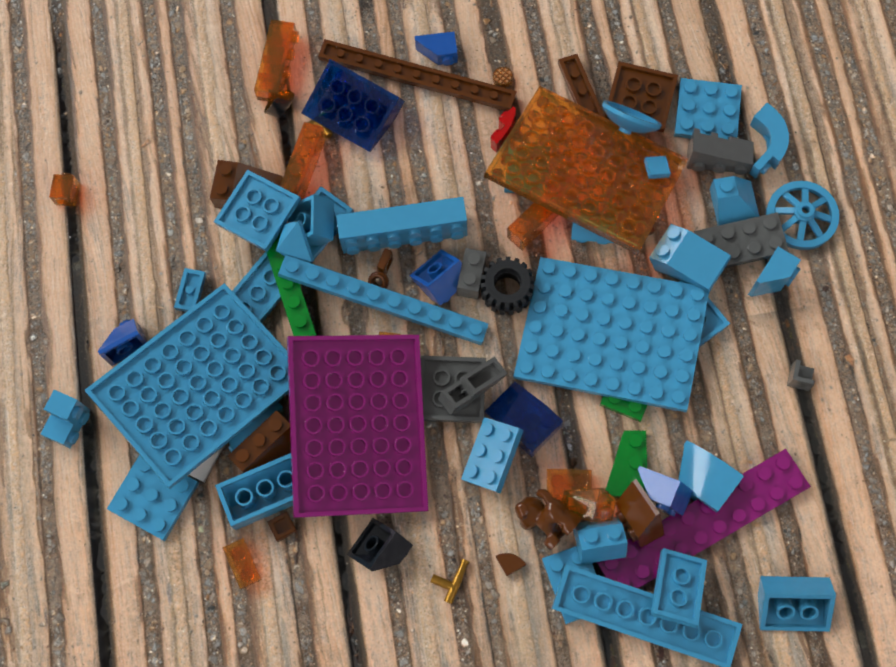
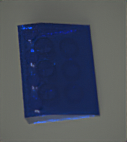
M330 59L301 114L371 152L394 122L405 101Z

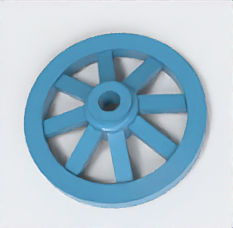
M793 181L784 184L773 193L766 208V215L777 212L779 215H792L789 220L782 224L783 232L795 223L799 224L797 239L784 233L787 246L793 249L810 250L822 246L833 236L839 224V209L835 199L825 188L813 182ZM801 190V202L789 192ZM809 192L817 195L820 199L810 203ZM783 197L794 207L775 206L777 201ZM826 204L830 215L815 209ZM814 218L830 223L824 234ZM806 224H809L817 237L816 239L804 240Z

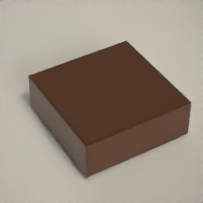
M385 248L377 264V271L384 272L386 275L394 259L391 250Z
M287 511L267 521L277 542L298 532Z

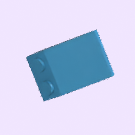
M670 224L649 256V259L655 271L710 292L731 259V255L695 233Z

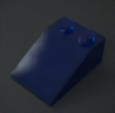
M515 381L484 411L492 420L524 430L519 446L530 457H533L563 424V420L547 405Z

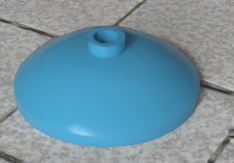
M604 100L602 103L603 110L609 119L620 126L619 131L630 135L631 132L643 134L655 132L662 126L656 119L627 106Z

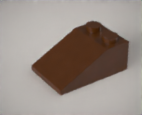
M218 160L210 200L215 208H223L247 170L280 187L283 177L239 162Z

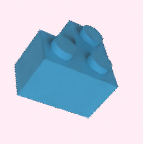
M53 390L43 409L51 415L41 435L70 449L72 444L77 442L82 425L88 421L90 409L77 399Z

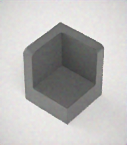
M796 359L790 367L787 386L809 391L815 384V381L812 380L814 368L800 365L801 360Z

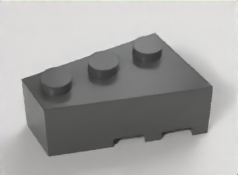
M694 128L688 143L687 169L694 171L712 170L715 173L734 172L738 175L749 173L753 166L754 142L731 136L727 140L719 138L718 133L714 132L711 135L701 134L700 129Z

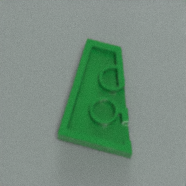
M623 431L603 498H620L635 479H637L646 492L638 472L639 466L647 468L646 431Z

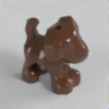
M539 489L536 492L538 497H526L517 503L515 512L520 519V525L523 529L530 530L537 526L545 533L546 539L544 544L549 550H552L564 535L568 536L576 528L582 518L569 510L561 500L553 498L549 491ZM540 498L544 499L546 503L545 507L543 501Z

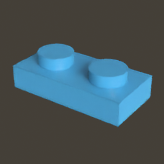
M184 268L174 305L175 310L187 312L199 303L207 275L204 271Z

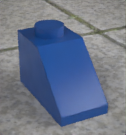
M455 31L415 36L416 50L437 65L449 66L453 63H458Z

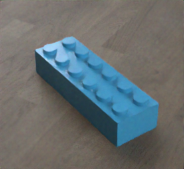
M463 197L336 215L343 253L355 255L360 251L366 250L376 252L386 247L396 249L400 248L401 245L407 244L417 246L422 244V242L428 241L438 243L443 241V239L449 238L458 240L468 236L467 216Z

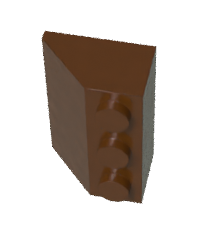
M276 410L228 455V458L245 473L290 454V423Z

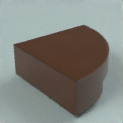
M502 553L495 556L506 577L526 566V563L520 557L511 553Z

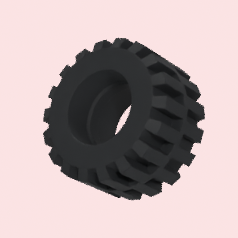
M506 257V260L497 258V263L490 262L489 268L485 267L481 276L482 299L485 300L487 307L491 306V311L496 312L499 310L500 315H504L505 312H509V315H513L514 311H517V313L522 312V308H527L533 296L535 280L534 276H532V270L530 268L527 269L525 262L520 264V259L515 258L514 261L510 260L511 257ZM503 278H511L518 282L520 289L513 294L506 295L500 293L495 288V284Z

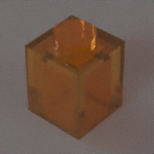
M70 173L54 174L49 197L55 205L76 207L80 183Z

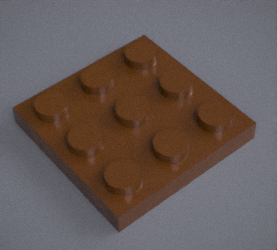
M619 61L608 101L627 106L656 119L662 124L661 128L657 131L664 133L678 75ZM605 113V114H604L605 118H606V119H609V117H608L607 114Z

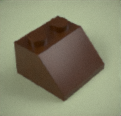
M635 479L615 503L618 511L615 515L622 524L627 526L628 530L626 531L631 541H637L642 548L665 534L660 512L637 479Z

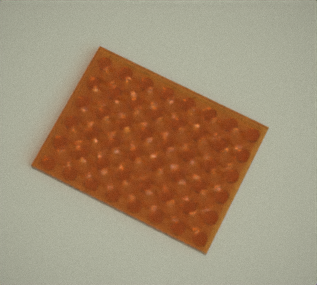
M539 86L486 170L484 178L638 255L682 173L688 158L635 132H631L630 135L619 131L620 126L611 120ZM666 156L671 172L669 178L649 179L644 164L645 158Z

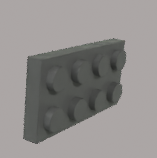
M778 212L694 231L696 235L731 255V259L725 268L771 258L778 246L789 252Z

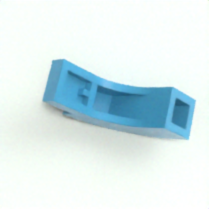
M766 103L756 113L750 124L752 128L763 136L767 145V151L752 166L749 173L755 179L760 173L764 175L770 167L776 169L779 166L789 144V132L786 122L781 114L769 103Z

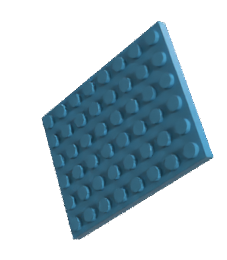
M540 257L534 283V292L529 305L513 377L518 380L613 397L687 413L709 291L696 287L693 284Z
M224 283L86 388L85 392L164 484L171 489L289 393L288 354L279 341Z

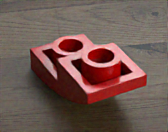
M512 107L509 111H504L500 115L499 129L491 135V148L496 153L505 144L512 132L516 119L515 107Z

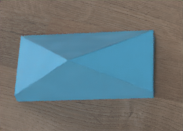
M302 221L285 223L276 251L283 256L288 255L309 263L313 262L314 258Z

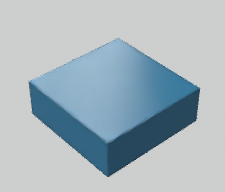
M666 156L645 158L644 164L649 179L669 178L671 172Z

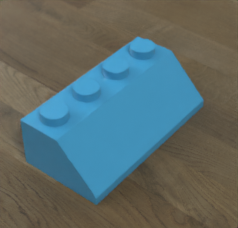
M291 453L215 485L229 524L233 529L238 530L293 506Z

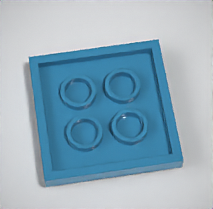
M681 78L679 82L674 137L690 139L694 128L700 129L701 134L711 135L714 132L718 133L719 138L727 140L730 136L737 138L742 85Z
M247 170L213 222L217 226L268 252L282 231L283 225L287 223L300 203L301 198Z
M139 455L107 507V510L166 541L199 482L186 476L173 488L169 489Z

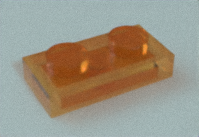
M244 538L223 547L241 590L262 580Z

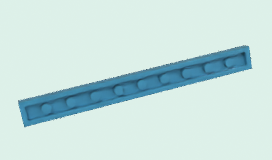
M285 255L278 272V277L478 345H482L488 328V323Z

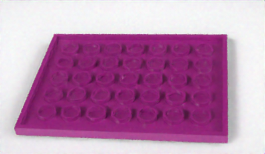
M419 335L288 336L293 518L429 511Z

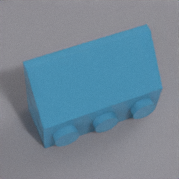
M760 576L758 589L760 630L830 632L836 600V593L830 577Z

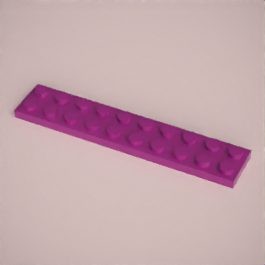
M784 449L742 474L744 477L717 513L698 499L687 506L683 516L676 513L674 517L669 516L662 520L664 536L642 548L637 541L632 542L629 539L627 540V555L625 558L596 563L605 578L640 588L657 577L660 552L663 548L694 556L811 486L788 451Z

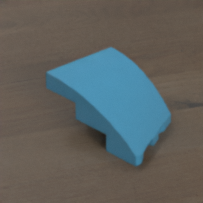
M687 440L684 443L678 480L693 490L691 495L693 501L699 499L717 513L744 476L713 454Z

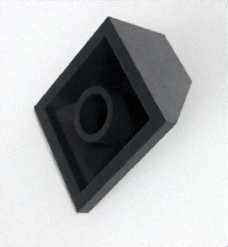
M372 518L347 555L373 572L400 564L413 545L395 530Z

